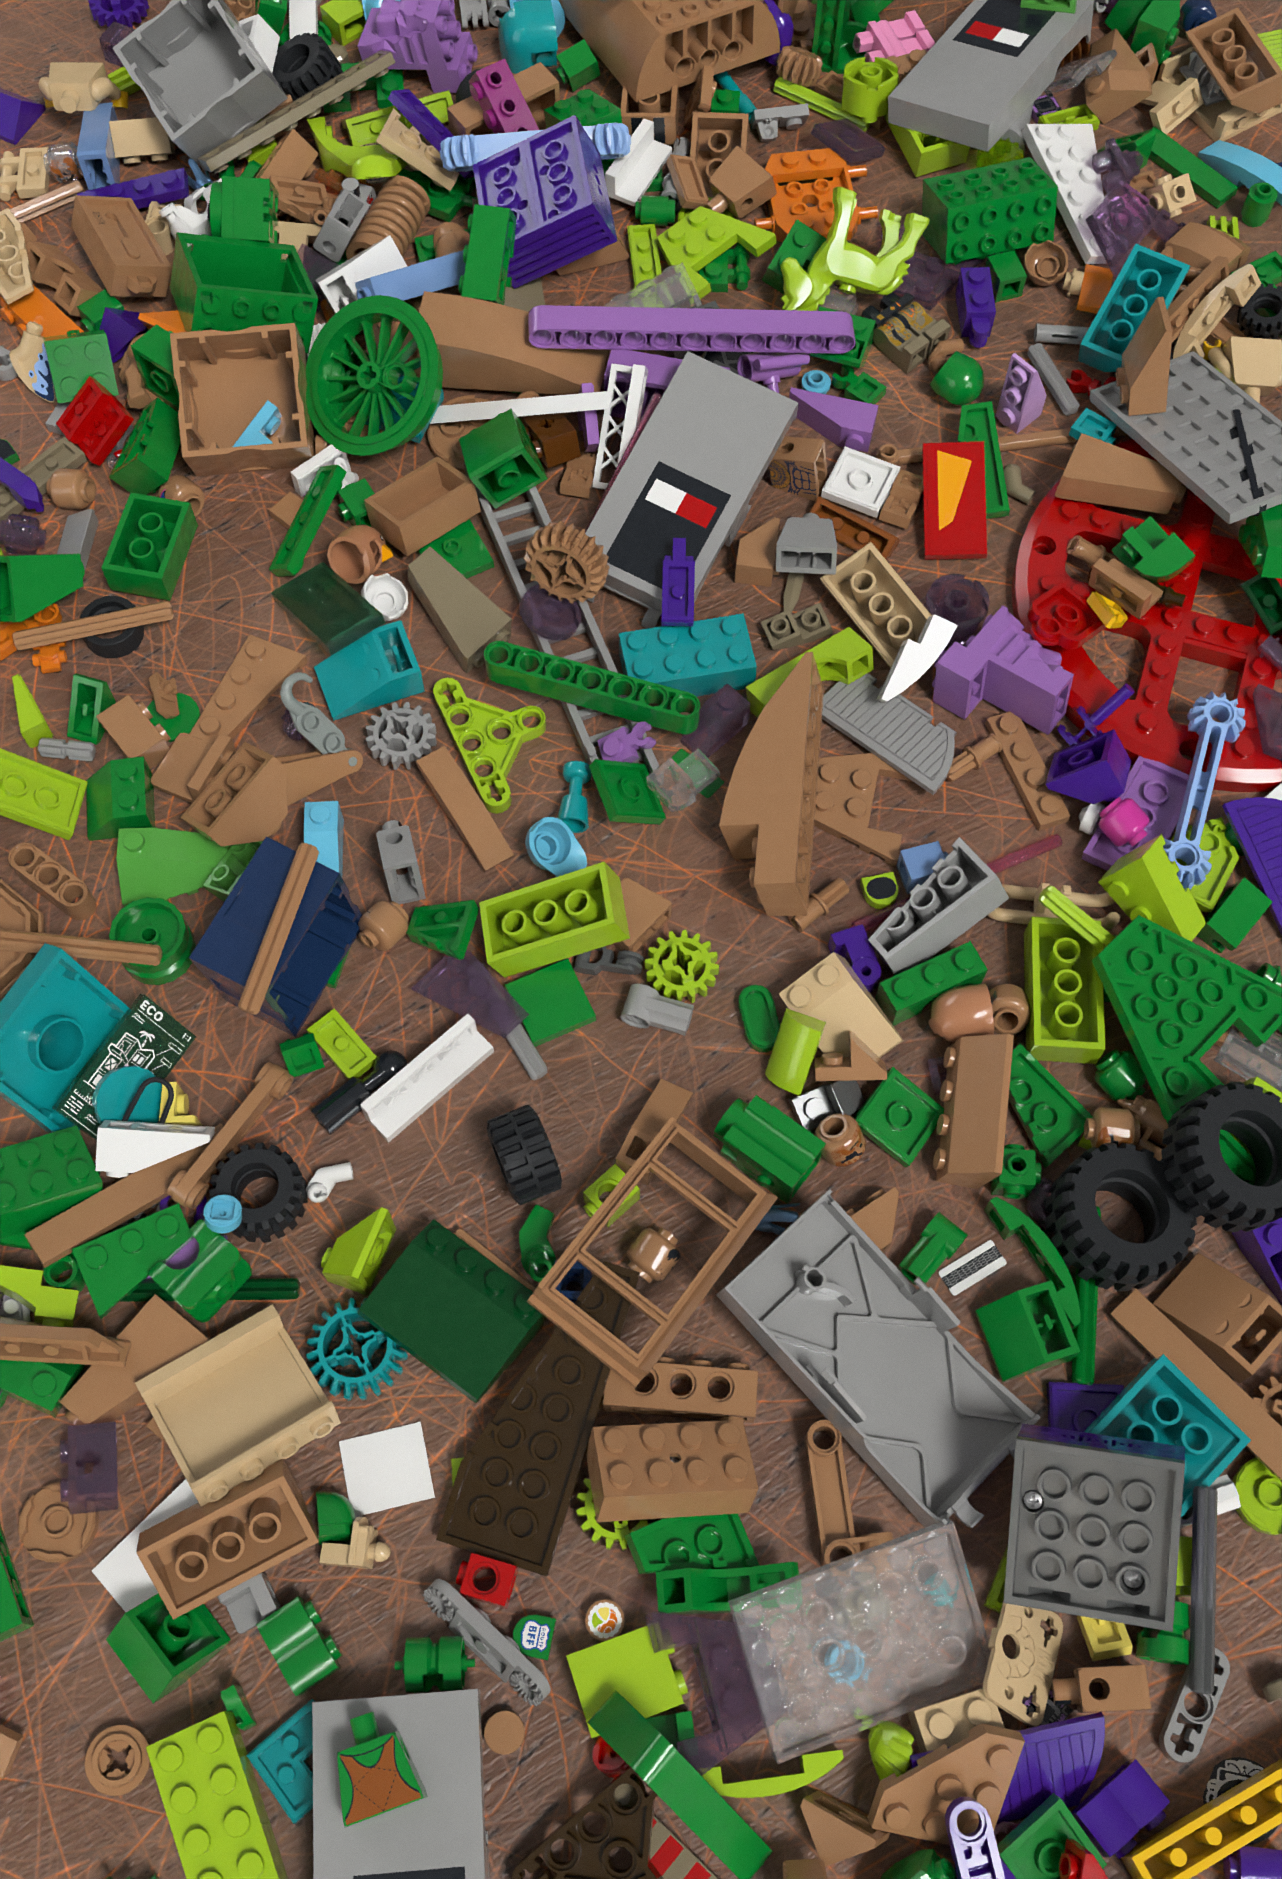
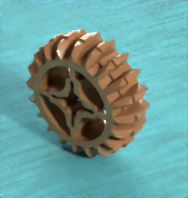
M560 521L556 525L549 522L548 525L540 527L527 543L523 559L526 561L525 570L531 572L530 580L538 581V589L544 588L549 592V596L553 594L558 596L560 602L567 598L573 604L577 600L584 603L586 599H592L603 588L610 568L607 565L609 556L603 554V545L595 543L596 536L589 537L585 534V528L579 531L575 528L574 523L566 527Z

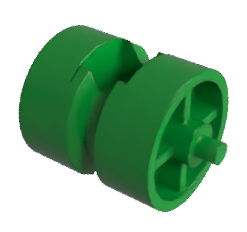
M441 1636L437 1643H433L430 1637H407L404 1657L402 1661H395L394 1668L395 1670H402L404 1674L406 1693H428L433 1686H438L441 1692L464 1690L465 1672L468 1671V1667H475L476 1662L475 1659H468V1656L465 1655L464 1636Z

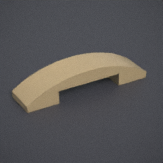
M1247 264L1229 275L1199 303L1180 332L1175 345L1173 359L1192 351L1202 358L1205 354L1201 344L1233 304L1244 307L1262 284L1253 265Z

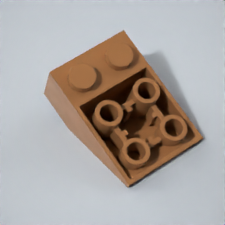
M1200 1253L1195 1255L1152 1303L1237 1383H1241L1251 1377L1282 1342V1306L1265 1292Z

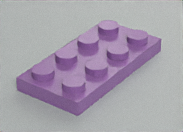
M1139 756L1128 774L1125 792L1120 798L1122 800L1132 798L1148 815L1149 824L1144 828L1148 834L1133 847L1128 842L1118 847L1109 840L1098 826L1083 852L1082 859L1108 871L1117 859L1162 834L1163 838L1170 840L1177 827L1189 775L1161 762Z

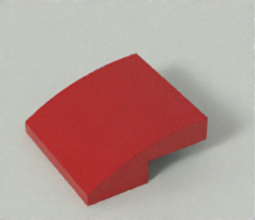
M89 376L56 424L69 441L81 448L91 463L101 466L134 421V418L95 378Z

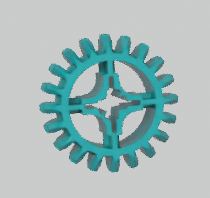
M354 1298L348 1300V1309L346 1310L343 1309L339 1302L335 1303L334 1309L337 1314L331 1317L328 1312L324 1311L321 1316L326 1324L322 1326L319 1323H314L312 1329L319 1334V1337L307 1339L309 1346L317 1348L306 1354L308 1361L317 1362L310 1368L313 1376L321 1375L318 1384L322 1388L331 1384L329 1392L333 1396H337L343 1388L344 1398L348 1401L353 1398L355 1390L358 1391V1396L362 1401L367 1399L368 1388H372L375 1395L379 1396L382 1392L378 1384L384 1381L389 1387L394 1385L389 1373L392 1371L395 1374L401 1375L403 1369L395 1361L407 1360L408 1354L398 1349L401 1346L380 1330L377 1332L371 1330L366 1333H360L355 1330L353 1322L366 1320L357 1314L359 1308ZM364 1298V1299H363V1301H362V1303H361V1306H362V1304L365 1302V1300H366L367 1298ZM341 1329L343 1341L339 1347L333 1350V1354L328 1356L330 1343L335 1334ZM351 1335L362 1345L364 1363L353 1353L354 1348L352 1345L354 1343ZM387 1341L385 1356L379 1366L374 1369L371 1362L374 1352L382 1348L381 1344ZM339 1365L342 1368L347 1365H356L362 1371L363 1376L346 1377L336 1373L333 1368Z

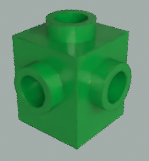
M1018 1144L1004 1146L1002 1174L991 1180V1195H1000L1008 1199H1022L1029 1196L1036 1184H1040L1041 1164L1035 1160V1150H1025L1024 1146Z

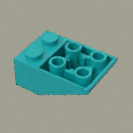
M401 620L370 629L314 667L333 721L425 692L421 670Z

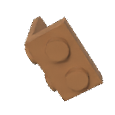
M180 733L151 777L153 787L193 803L236 753L232 738L219 733L212 744L190 734Z

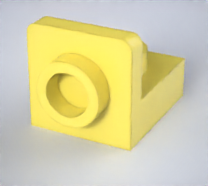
M169 1082L173 1087L174 1099L164 1124L202 1126L196 1116L187 1115L189 1110L188 1095L183 1092L177 1082ZM163 1084L159 1121L169 1096L168 1090Z

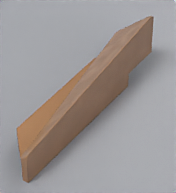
M0 1316V1360L125 1367L131 1341L102 1336L91 1328L54 1327Z

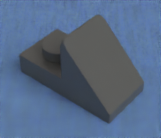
M856 1080L829 1081L802 1093L800 1096L797 1095L788 1099L798 1124L808 1131L816 1128L827 1116L838 1113L851 1115L865 1103Z

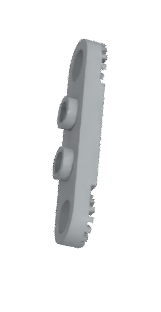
M435 1579L427 1587L423 1596L425 1597V1602H428V1608L433 1607L431 1611L433 1613L437 1611V1617H441L444 1621L446 1620L449 1623L448 1628L456 1636H464L465 1645L504 1683L509 1681L511 1686H514V1691H519L518 1696H524L523 1701H528L530 1705L534 1706L540 1705L551 1691L550 1684L542 1672L520 1652L517 1643L511 1637L502 1635L491 1624L490 1618L482 1609L474 1608L448 1582L442 1579Z

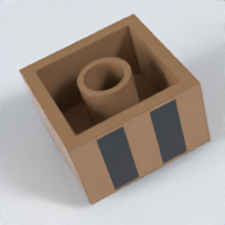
M678 85L673 86L671 91L662 94L657 92L655 96L645 100L640 99L639 102H635L623 86L621 117L622 123L628 127L630 136H632L645 118L654 122L655 141L666 145L674 144V141L677 139L679 118Z

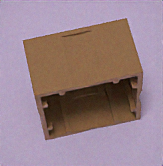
M295 323L251 326L237 331L204 330L170 333L174 378L179 391L178 419L182 458L196 477L297 468L315 456L313 424L306 406L305 347ZM267 400L278 407L282 415L280 418L281 424L274 434L266 436L273 444L232 447Z

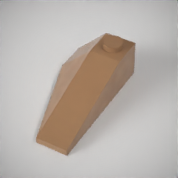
M1116 28L1092 44L1084 85L1086 105L1105 125L1152 95L1151 79L1149 72Z

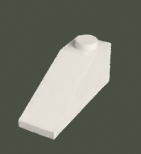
M104 1120L97 1131L95 1171H104L106 1176L127 1177L129 1173H135L210 1142L215 1134V1127Z

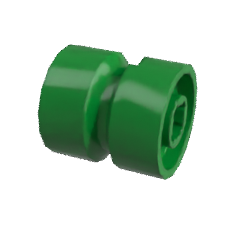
M1175 1601L1173 1632L1143 1627V1630L1137 1633L1136 1657L1160 1663L1189 1665L1190 1641L1184 1637V1632L1190 1629L1191 1605Z

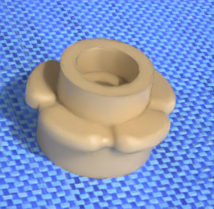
M1073 268L1072 273L1066 272L1062 290H1068L1067 297H1070V294L1079 296L1084 272L1077 271V268Z

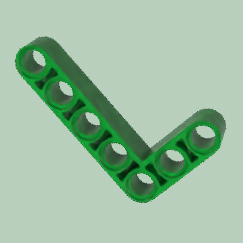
M615 1690L587 1723L739 1879H752L773 1851L676 1748Z

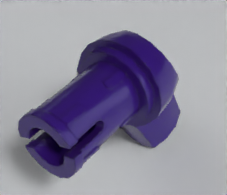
M764 0L776 21L780 38V52L765 57L764 60L777 66V59L779 54H781L782 48L792 45L793 22L789 14L781 12L774 0Z

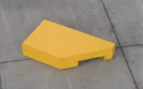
M1092 592L1086 600L1105 627L1109 629L1121 628L1128 619L1118 604L1097 592Z

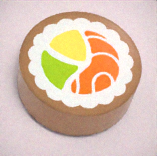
M607 1599L593 1603L585 1617L588 1633L600 1642L618 1637L622 1633L625 1624L624 1613L621 1607L614 1601Z

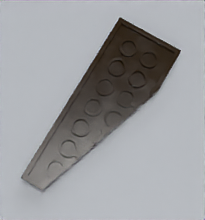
M603 1261L602 1264L636 1289L640 1272ZM594 1274L574 1304L620 1340L631 1303ZM558 1326L505 1399L506 1401L483 1430L474 1446L461 1461L436 1538L438 1541L512 1564L546 1577L549 1575L585 1457L591 1431L594 1427L611 1371L608 1366Z

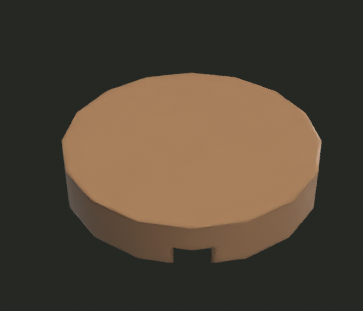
M67 1482L51 1483L43 1487L44 1489L40 1490L36 1495L33 1494L26 1501L19 1516L18 1533L21 1542H23L24 1547L32 1557L50 1564L66 1563L81 1556L92 1544L99 1527V1511L95 1500L83 1488Z

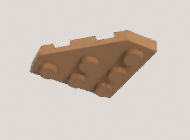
M981 1723L967 1731L969 1737L950 1748H947L946 1744L919 1758L916 1760L918 1766L899 1777H896L895 1773L882 1779L879 1781L867 1817L871 1829L950 1845L945 1825L947 1807L953 1800L959 1797H970L977 1800L987 1810L994 1831L1025 1743L1021 1733ZM972 1809L961 1811L957 1818L959 1831L969 1834L976 1830L979 1824L977 1812Z

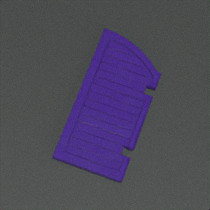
M1254 797L1225 803L1222 805L1261 892L1273 901L1269 909L1282 935V800Z
M1102 1712L1019 1730L1025 1743L996 1824L1028 1817L1052 1793L1059 1796L1067 1808L1080 1804V1800L1096 1775L1102 1757L1105 1739V1720ZM932 1751L911 1755L912 1769L918 1766L916 1760Z

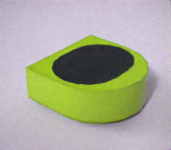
M894 872L861 878L860 881L864 898L871 907L887 909L895 903L899 891Z

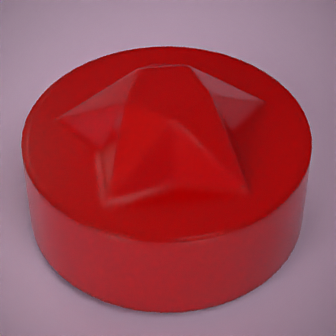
M601 1736L596 1740L592 1750L595 1766L604 1775L612 1778L617 1777L629 1765Z

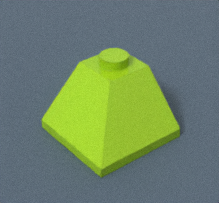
M380 1207L338 1237L333 1248H327L322 1258L321 1268H323L322 1273L328 1282L366 1296L369 1295L397 1230L388 1209Z

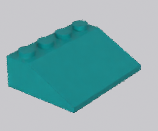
M1164 1354L1151 1360L1084 1431L1086 1433L1184 1446L1185 1470L1181 1517L1193 1505L1194 1487L1210 1486L1251 1441Z

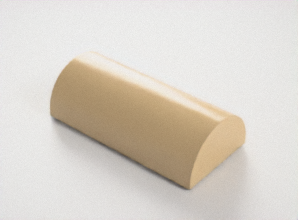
M872 542L837 565L836 575L825 574L820 578L822 584L890 669L903 641L910 639L917 642L928 617L932 616Z

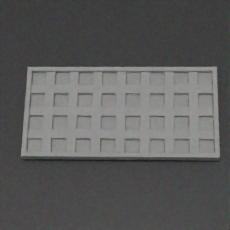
M1192 351L1170 360L1166 412L1128 416L1126 404H1121L1120 387H1117L1116 381L1090 391L1091 403L1228 524L1259 513L1260 505L1262 507L1267 504V510L1282 503V421L1196 352ZM1234 409H1240L1247 443L1253 446L1254 454L1251 455L1256 481L1258 488L1262 487L1264 496L1258 499L1253 498L1249 479L1241 480L1240 471L1245 470L1246 465L1242 449L1240 448L1239 437L1232 439L1230 429L1236 427L1233 415Z

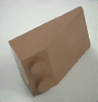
M693 112L690 157L695 158L708 197L714 198L709 184L710 177L732 150L739 146L748 154L749 114Z
M1164 297L1156 298L1122 354L1121 368L1116 369L1117 387H1120L1121 404H1126L1128 416L1166 412L1173 330Z

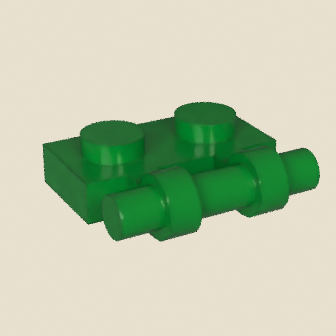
M736 243L734 249L726 250L699 270V274L710 283L711 292H728V284H737L739 290L748 288V281L751 278L750 268L747 266V262L750 260V252L740 243ZM728 264H736V267L728 269Z

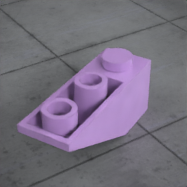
M1016 353L1012 354L995 417L1004 426L1009 427L1017 434L1041 415L1047 395L1038 371Z

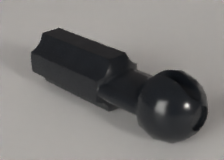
M397 1051L381 1053L375 1060L372 1073L363 1080L355 1077L351 1078L313 1108L311 1112L322 1127L332 1135L361 1112L360 1104L370 1097L373 1091L408 1064L407 1060Z

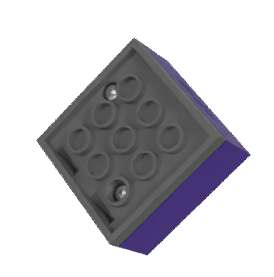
M1022 1424L1015 1446L1004 1603L1173 1632L1185 1447Z

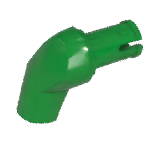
M535 1204L519 1231L521 1263L524 1270L533 1280L541 1282L556 1261V1256L548 1239L555 1214Z

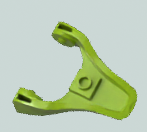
M325 116L307 119L319 153L320 163L325 172L339 171L348 178H355L357 180L396 176L408 165L406 161L397 155L386 152L380 144L356 147L338 142L333 136L332 126H327ZM405 118L406 127L410 129L413 125ZM420 134L419 137L426 144L425 137Z

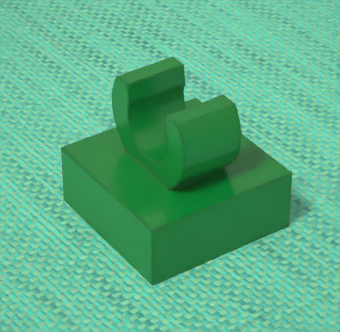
M305 1033L302 1037L293 1040L287 1039L284 1043L279 1044L289 1074L294 1077L325 1067L314 1033Z

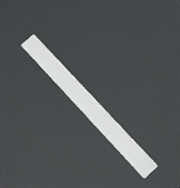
M613 391L442 405L438 407L430 424L493 419L510 408L517 417L609 409Z

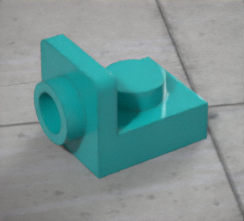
M1086 408L1071 426L1069 436L1078 440L1081 433L1115 445L1117 439L1113 436L1117 425Z

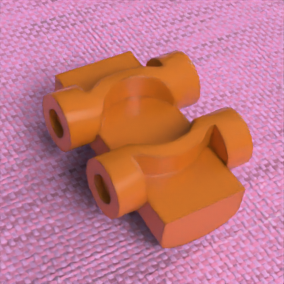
M67 641L34 647L33 650H40V653L32 654L33 665L35 667L41 666L42 674L62 671L61 663L68 662L66 651L61 650V647H66Z

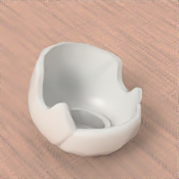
M388 573L379 576L370 575L361 590V604L365 612L373 619L385 622L392 621L401 617L406 611L409 604L408 591L401 581L390 576Z

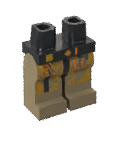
M892 292L884 295L881 299L879 307L883 309L882 312H879L874 306L870 305L863 310L861 317L876 320L872 344L875 343L890 360L908 374L924 362L925 358L928 359L939 341L947 340L951 325L944 319L936 321L926 313L920 303L913 301L914 297L909 293L900 297Z

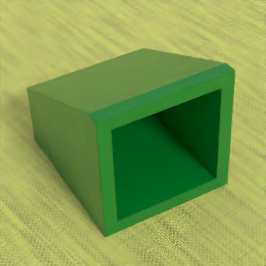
M81 554L0 555V621L22 622L83 587L85 569L81 561Z

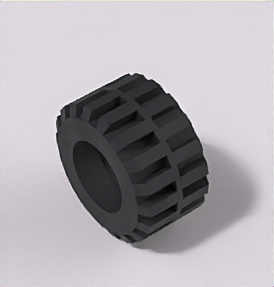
M304 33L301 36L296 35L292 39L287 40L277 49L272 74L286 95L290 94L293 101L343 71L341 64L321 36L319 37L315 33L311 35L310 33Z
M525 1105L487 1120V1133L498 1165L511 1196L519 1205L561 1189L562 1177L553 1149L540 1118L530 1105Z
M256 1143L255 1149H251L248 1144L240 1146L242 1152L236 1155L232 1150L227 1154L229 1161L226 1164L220 1161L216 1166L219 1175H212L210 1183L214 1189L209 1190L210 1198L226 1194L235 1197L241 1204V1195L246 1186L252 1181L264 1177L279 1181L278 1191L273 1200L267 1205L256 1209L241 1206L242 1221L232 1231L235 1236L239 1238L244 1236L249 1242L255 1243L256 1238H260L263 1243L271 1242L270 1235L276 1234L278 1239L285 1236L283 1230L286 1227L293 1230L298 1225L295 1221L296 1216L303 1217L306 1211L303 1203H308L307 1192L305 1191L307 1184L296 1162L293 1161L286 1151L282 1153L279 1147L271 1144L270 1148L267 1149L264 1143Z

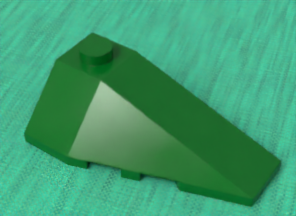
M0 1360V1392L56 1418L63 1406L59 1401L74 1386L85 1365Z

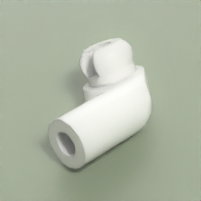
M351 1162L318 1169L307 1185V1197L314 1203L323 1202L329 1196L336 1183L353 1180L354 1175Z

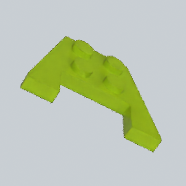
M699 206L657 236L658 246L670 269L673 270L677 283L683 289L688 304L691 306L711 292L710 283L697 272L734 244L740 243L757 258L777 244L776 235L773 232L703 206Z

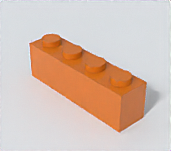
M34 285L33 292L10 304H7L0 296L1 316L9 325L14 324L21 336L23 331H26V325L30 321L43 326L41 335L44 337L65 335L70 330H79V333L84 332Z

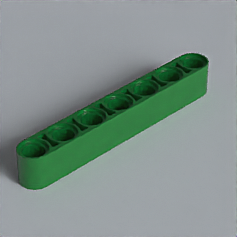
M504 641L491 642L484 650L487 677L493 682L635 722H646L653 727L678 734H691L699 726L700 702L695 695L689 692ZM557 678H565V680H556V679H557ZM594 686L597 688L588 689L587 687ZM619 695H626V696H628V697L621 698V697H618V696H619ZM655 703L659 706H650L649 704ZM681 712H688V713H690V714H689V715H682V714H680V713H681Z

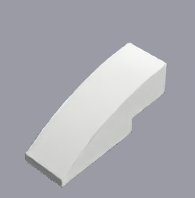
M935 614L929 616L917 642L910 639L903 641L876 700L882 703L887 702L917 681L937 660L958 625Z

